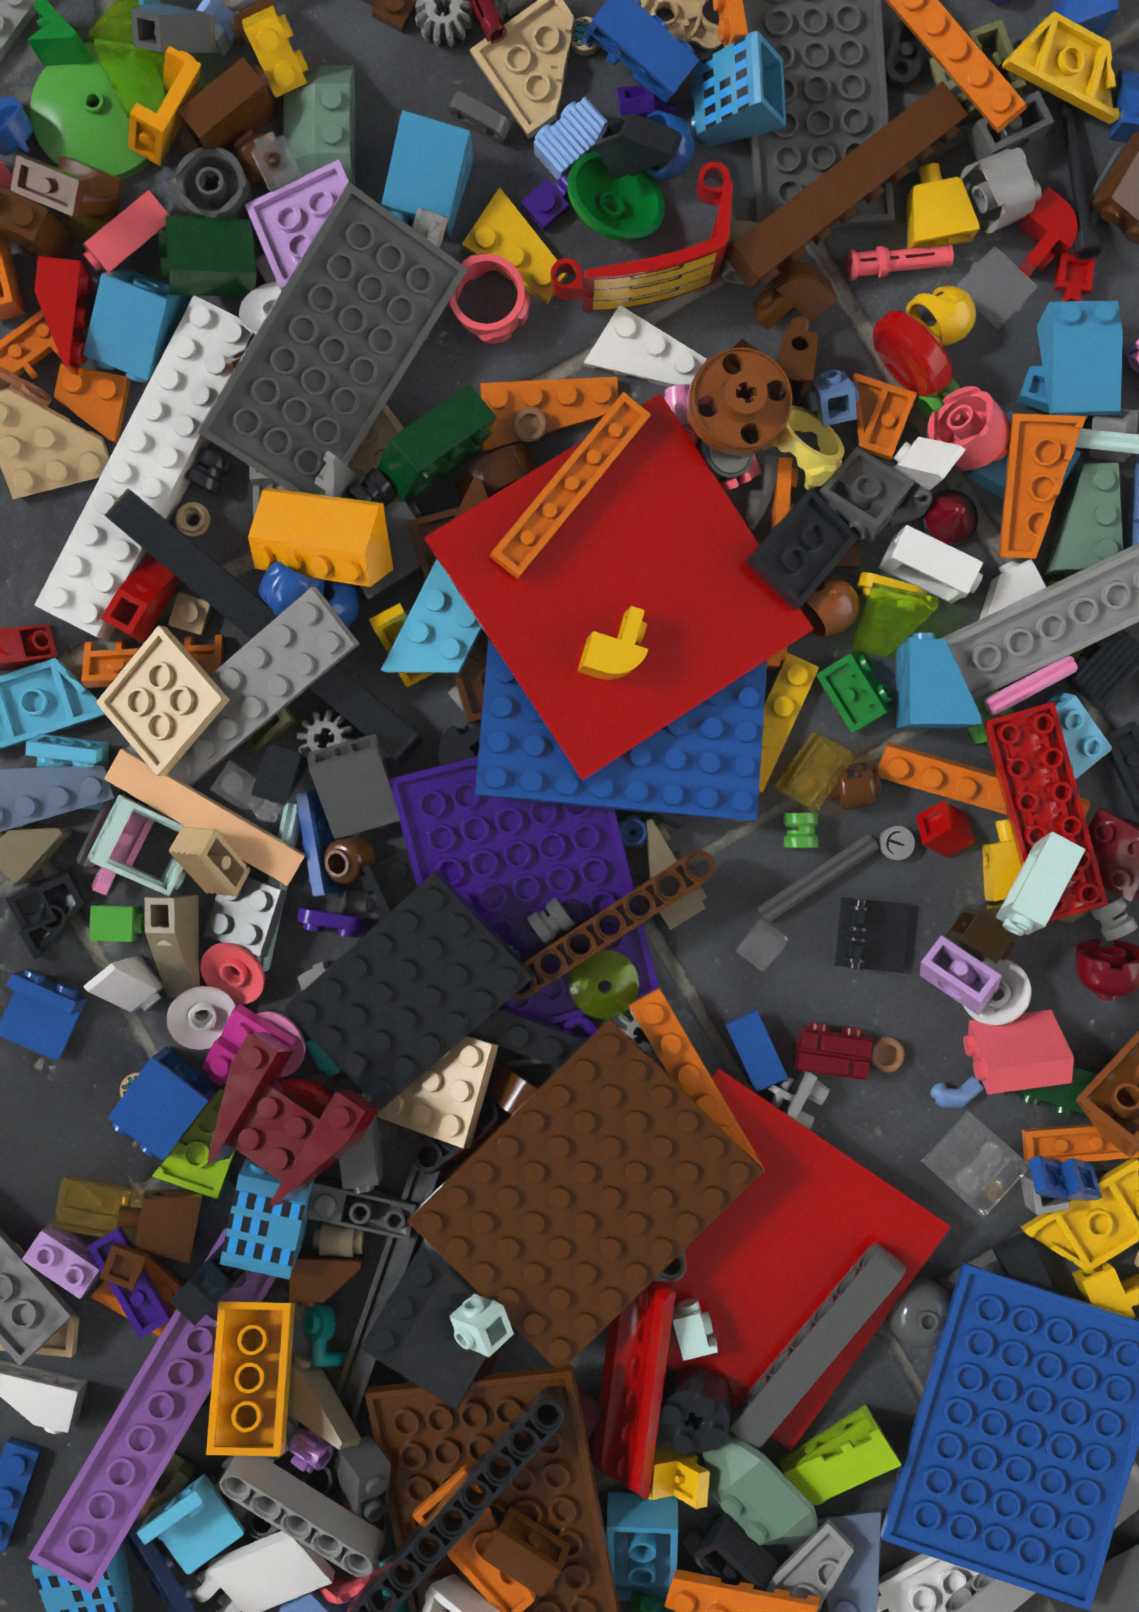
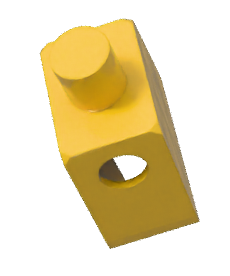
M938 163L922 166L919 169L921 184L913 186L906 198L907 249L943 246L946 244L954 245L972 241L980 230V226L962 179L954 177L942 180Z
M1009 819L995 821L999 841L984 844L982 847L985 900L988 901L1004 900L1022 868Z

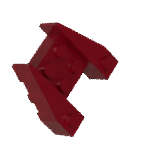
M252 1032L248 1034L231 1062L208 1160L210 1162L230 1159L236 1149L282 1182L270 1201V1204L275 1206L291 1201L315 1177L336 1162L337 1158L358 1143L380 1108L353 1090L348 1089L336 1091L323 1113L276 1082L294 1050L267 1032Z

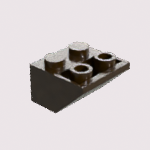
M1004 900L964 907L945 936L978 958L997 964L1000 959L1002 961L1005 960L1015 946V943L1012 941L1016 934L1006 930L1002 926L1004 922L995 918Z

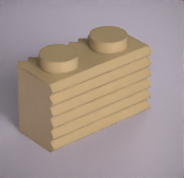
M182 827L169 849L174 859L206 894L209 892L211 894L216 893L217 895L221 893L222 896L226 894L227 896L232 895L234 897L238 895L250 872V867H247L243 859L239 858L236 850H232L229 842H225L222 834H218L217 829Z

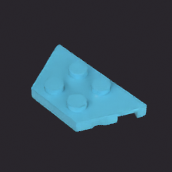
M437 559L381 668L384 672L461 673L482 631V627Z
M53 658L0 676V750L25 743L39 734L50 735L105 717L106 714L96 704L98 699L84 687L83 683L59 659Z

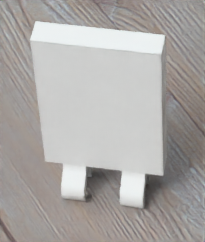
M279 1531L210 1560L208 1569L197 1575V1579L202 1585L193 1589L191 1593L202 1603L209 1600L218 1589L222 1588L225 1593L217 1599L222 1608L215 1612H262L332 1584L335 1571L321 1555L283 1531Z
M920 1554L879 1577L877 1612H882L885 1609H888L889 1612H947L945 1604L949 1597L976 1576L978 1572Z

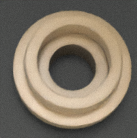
M186 503L176 513V525L186 536L199 537L206 533L210 527V513L200 503ZM192 515H198L200 519L199 523L195 526L189 525V518Z

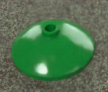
M597 151L581 156L571 168L567 179L569 199L579 217L592 230L606 238L629 243L643 241L657 231L664 218L665 204L659 186L653 177L648 175L646 170L633 177L627 175L615 180Z

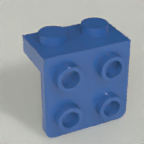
M27 968L24 971L12 973L6 987L13 989L14 992L0 1021V1036L52 1060L61 1058L88 998L78 994L76 988L64 983L56 984L45 979V974Z

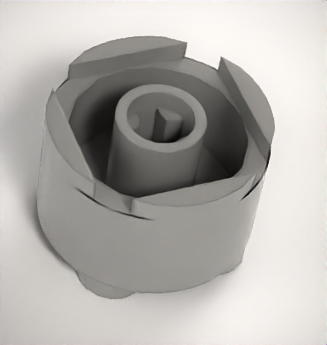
M1018 147L1013 150L1003 149L966 166L960 177L962 181L966 180V191L979 226L983 225L987 228L984 232L988 234L1025 218L1028 213L1033 211L1035 201L1039 200L1042 194L1039 183L1032 178L1024 151Z

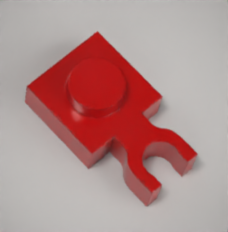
M1061 253L1058 256L1053 291L1063 292V298L1059 302L1083 301L1080 295H1088L1091 292L1096 257L1089 260H1078L1074 257V254Z

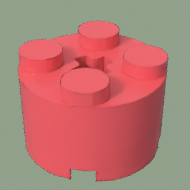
M967 386L951 392L942 400L944 405L938 413L934 410L928 422V435L930 439L960 445L966 449L954 464L959 471L964 472L981 468L992 461L1001 460L1008 452L1007 444L1010 439L1011 430L1010 419L992 396L987 392L981 391L979 387Z

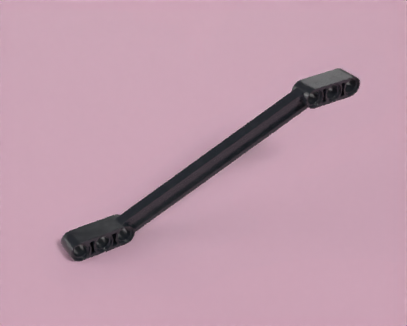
M484 1098L470 1148L463 1149L430 1136L421 1141L413 1150V1164L401 1199L416 1204L417 1209L441 1185L445 1173L473 1153L507 1120L505 1110L494 1101ZM488 1108H492L494 1111L493 1119L490 1123L483 1125L481 1118L483 1112ZM436 1150L438 1154L437 1162L433 1166L428 1167L427 1156L431 1151ZM413 1227L411 1228L409 1240L390 1236L387 1238L335 1391L357 1431L367 1404L365 1393L369 1387L373 1386L380 1366V1362L367 1355L360 1347L420 1248L423 1237ZM334 1446L332 1457L323 1468L328 1475L326 1487H323L319 1481L321 1470L313 1469L311 1473L305 1470L295 1476L328 1498L340 1489L337 1475L338 1449ZM251 1511L249 1512L246 1526L252 1537L262 1539L281 1531L273 1525L270 1529H267L264 1519Z

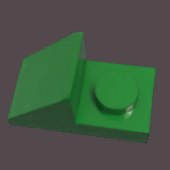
M37 0L32 4L40 17L36 21L40 30L29 37L28 42L42 64L47 66L87 64L93 60L78 33L47 0Z

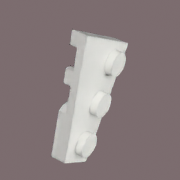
M620 305L584 361L583 367L608 370L616 375L625 377L629 375L648 380L650 383L671 387L681 384L690 385L700 367L707 361V358Z

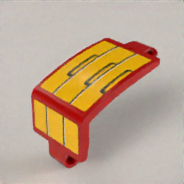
M709 162L702 167L698 176L696 187L698 198L705 204L718 206V217L715 220L711 239L675 252L651 258L585 270L583 273V284L580 265L573 259L562 258L554 263L550 271L553 293L564 300L583 301L582 311L584 312L617 310L620 305L627 309L661 302L714 283L719 277L730 235L733 182H730L731 177L727 167L719 162ZM714 178L720 181L722 185L712 188L705 183V180ZM562 273H570L575 277V280L570 284H563L557 278Z

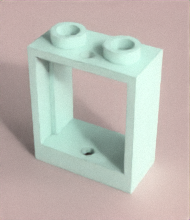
M119 794L88 858L92 863L170 896L173 889H179L186 875V871L183 870V867L173 856L160 879L114 859L110 855L133 811L177 832H180L181 828L185 826L163 813Z
M1050 832L1033 845L995 918L1004 922L1002 926L1006 930L1022 936L1023 933L1029 935L1045 927L1086 849L1054 832Z

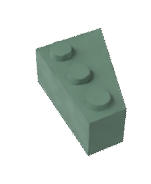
M1119 462L1083 464L1071 473L1060 511L1061 517L1056 534L1052 539L1050 556L1042 576L1073 575L1123 551Z

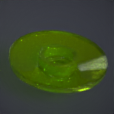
M602 949L572 969L569 986L575 1004L584 1013L595 1018L607 1019L619 1016L630 1008L629 1004L635 1001L638 994L639 978L634 965L626 956L614 950ZM603 980L611 983V988L607 992H602L598 989V984Z

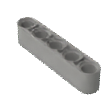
M263 1456L233 1457L219 1483L220 1489L227 1497L356 1577H367L372 1573L385 1542L380 1530Z

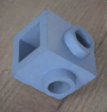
M828 370L821 373L820 376L814 377L811 391L807 395V404L811 413L815 412L823 426L857 419L856 402H859L858 387L855 381L851 382L844 370Z

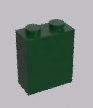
M165 216V231L159 230V252L166 253V257H161V279L168 280L169 295L246 297L252 290H255L256 264L251 219Z

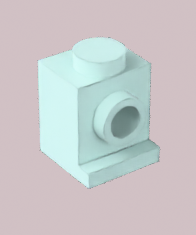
M687 1299L678 1303L677 1307H674L672 1320L683 1361L717 1353V1341L715 1333H713L709 1312L702 1313L697 1299Z

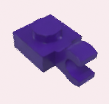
M642 85L616 88L620 115L634 113L644 116L646 113L655 112V108L673 115L678 112L676 103H665Z
M571 168L559 178L554 186L546 179L521 201L522 207L543 231L548 229L570 209L569 203L565 199L569 197L567 179Z

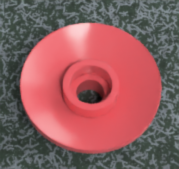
M218 943L211 946L203 954L200 970L207 986L226 992L235 1004L251 1003L261 995L265 987L264 971L259 961L248 950L232 943Z

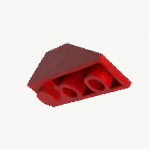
M38 256L35 294L63 365L72 374L78 375L79 364H83L85 361V356L83 355L85 345L82 343L83 330H87L89 326V311L86 308L87 295L90 296L93 291V277L79 260Z
M149 555L118 588L101 620L119 632L144 644L181 580L152 555Z

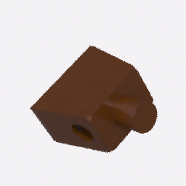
M795 317L791 319L790 327L783 330L775 361L781 366L789 380L792 390V405L803 408L814 379L819 334L810 331V320L803 317ZM771 388L769 398L774 401H780L779 393Z
M189 1189L147 1190L144 1193L142 1208L120 1205L116 1227L138 1229L135 1241L137 1249L180 1262L190 1263L202 1194Z

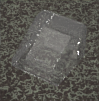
M760 919L738 946L736 952L763 972L783 951L787 937L764 919Z

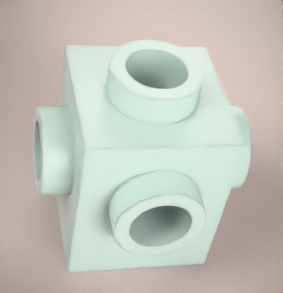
M473 1294L449 1316L455 1330L454 1337L458 1344L464 1349L474 1350L487 1357H490L514 1334L504 1306L493 1299L489 1300L477 1294Z

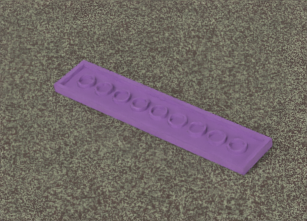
M224 1228L206 1260L224 1242L227 1228ZM246 1270L220 1301L262 1302L276 1277ZM218 1303L195 1326L179 1310H175L28 1559L85 1591L93 1593L212 1388Z

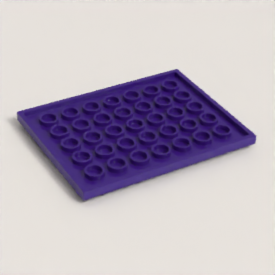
M478 756L389 778L417 887L434 871L438 870L507 945L513 946V951H520L519 958L523 962L547 947L535 932L527 917L535 911L541 912L545 910L547 902L554 897L558 898L576 923V926L569 930L571 931L634 890L614 809L475 796ZM634 896L630 900V908L634 913L640 914L637 898ZM605 915L601 919V928L606 933H616L620 929V921L614 915ZM643 923L526 999L511 997L501 1007L548 1024H554L574 1017L629 1005L655 990L659 986ZM560 931V933L557 934L556 940L565 935L566 933H568L569 931ZM577 934L573 936L571 945L575 951L584 953L590 949L591 942L586 935ZM548 953L543 956L542 964L547 971L555 972L560 969L561 961L557 955ZM529 981L520 990H529L531 987V981Z

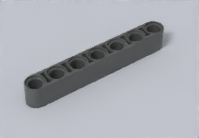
M872 1244L731 1413L729 1432L739 1440L758 1450L895 1288L905 1273L906 1265L880 1244Z

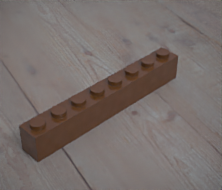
M944 81L940 82L736 241L724 256L749 290L759 283L764 287L767 286L781 273L778 268L787 262L792 266L807 253L804 248L812 241L817 246L833 233L830 227L839 221L842 225L847 223L859 212L857 206L864 200L868 205L884 193L885 190L882 186L887 182L891 181L895 185L911 171L908 167L916 160L920 165L936 151L933 147L940 141L946 145L962 131L958 125L968 116L967 112Z

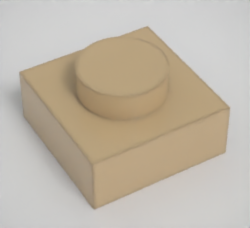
M178 592L168 625L204 637L213 607L205 600Z

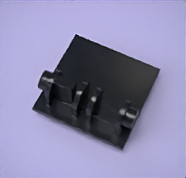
M841 897L834 966L857 970L871 969L904 973L910 904Z

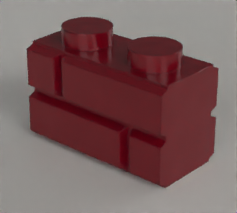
M809 1021L808 1027H798L793 1067L796 1070L859 1080L867 1079L872 1038L863 1035L864 1029L843 1026L842 1032L829 1030L830 1024L817 1021Z

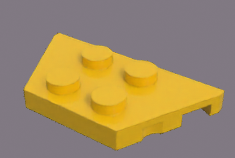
M1055 11L1045 17L1002 64V68L1109 125L1119 119V108H1113L1111 89L1116 87V82L1111 68L1112 52L1110 42Z
M1131 1158L1097 1179L1102 1196L1101 1199L1087 1201L1068 1200L1070 1209L1040 1214L1021 1226V1229L1028 1236L1038 1240L1089 1273L1139 1241L1138 1159Z

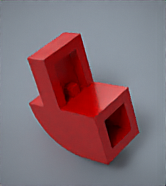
M1050 187L1037 200L1033 211L1028 213L1018 225L1020 229L1038 242V244L1017 270L1027 278L1036 268L1042 272L1054 256L1058 258L1061 253H1067L1076 239L1078 230L1076 214L1070 204Z

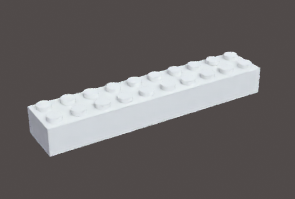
M193 295L34 604L36 607L107 642L109 641L114 628L101 620V617L118 588L150 554L112 523L105 514L124 491L129 488L170 522L190 483L186 477L190 469L196 467L198 463L197 455L200 449H207L211 442L196 431L231 375L224 359L247 348L255 336L254 333L248 331L243 326L239 317Z

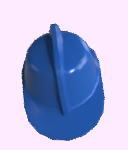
M12 96L0 98V154L3 156L10 155L17 149L28 153L30 150L26 141L33 133V124L24 111L22 103Z

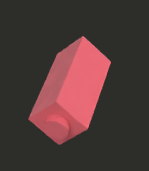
M148 190L81 245L86 251L82 255L96 272L99 269H102L104 273L110 272L165 226V216L170 215L150 190Z

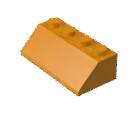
M273 488L262 490L248 535L255 569L267 571L274 562L280 561L296 573H301L310 578L371 587L393 570L383 503Z
M219 1301L206 1455L281 1456L285 1453L295 1303Z

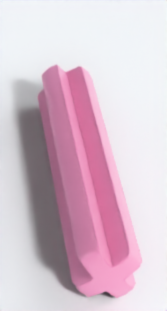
M1068 655L989 696L983 702L984 707L991 716L999 714L1077 671L1078 666L1074 658Z

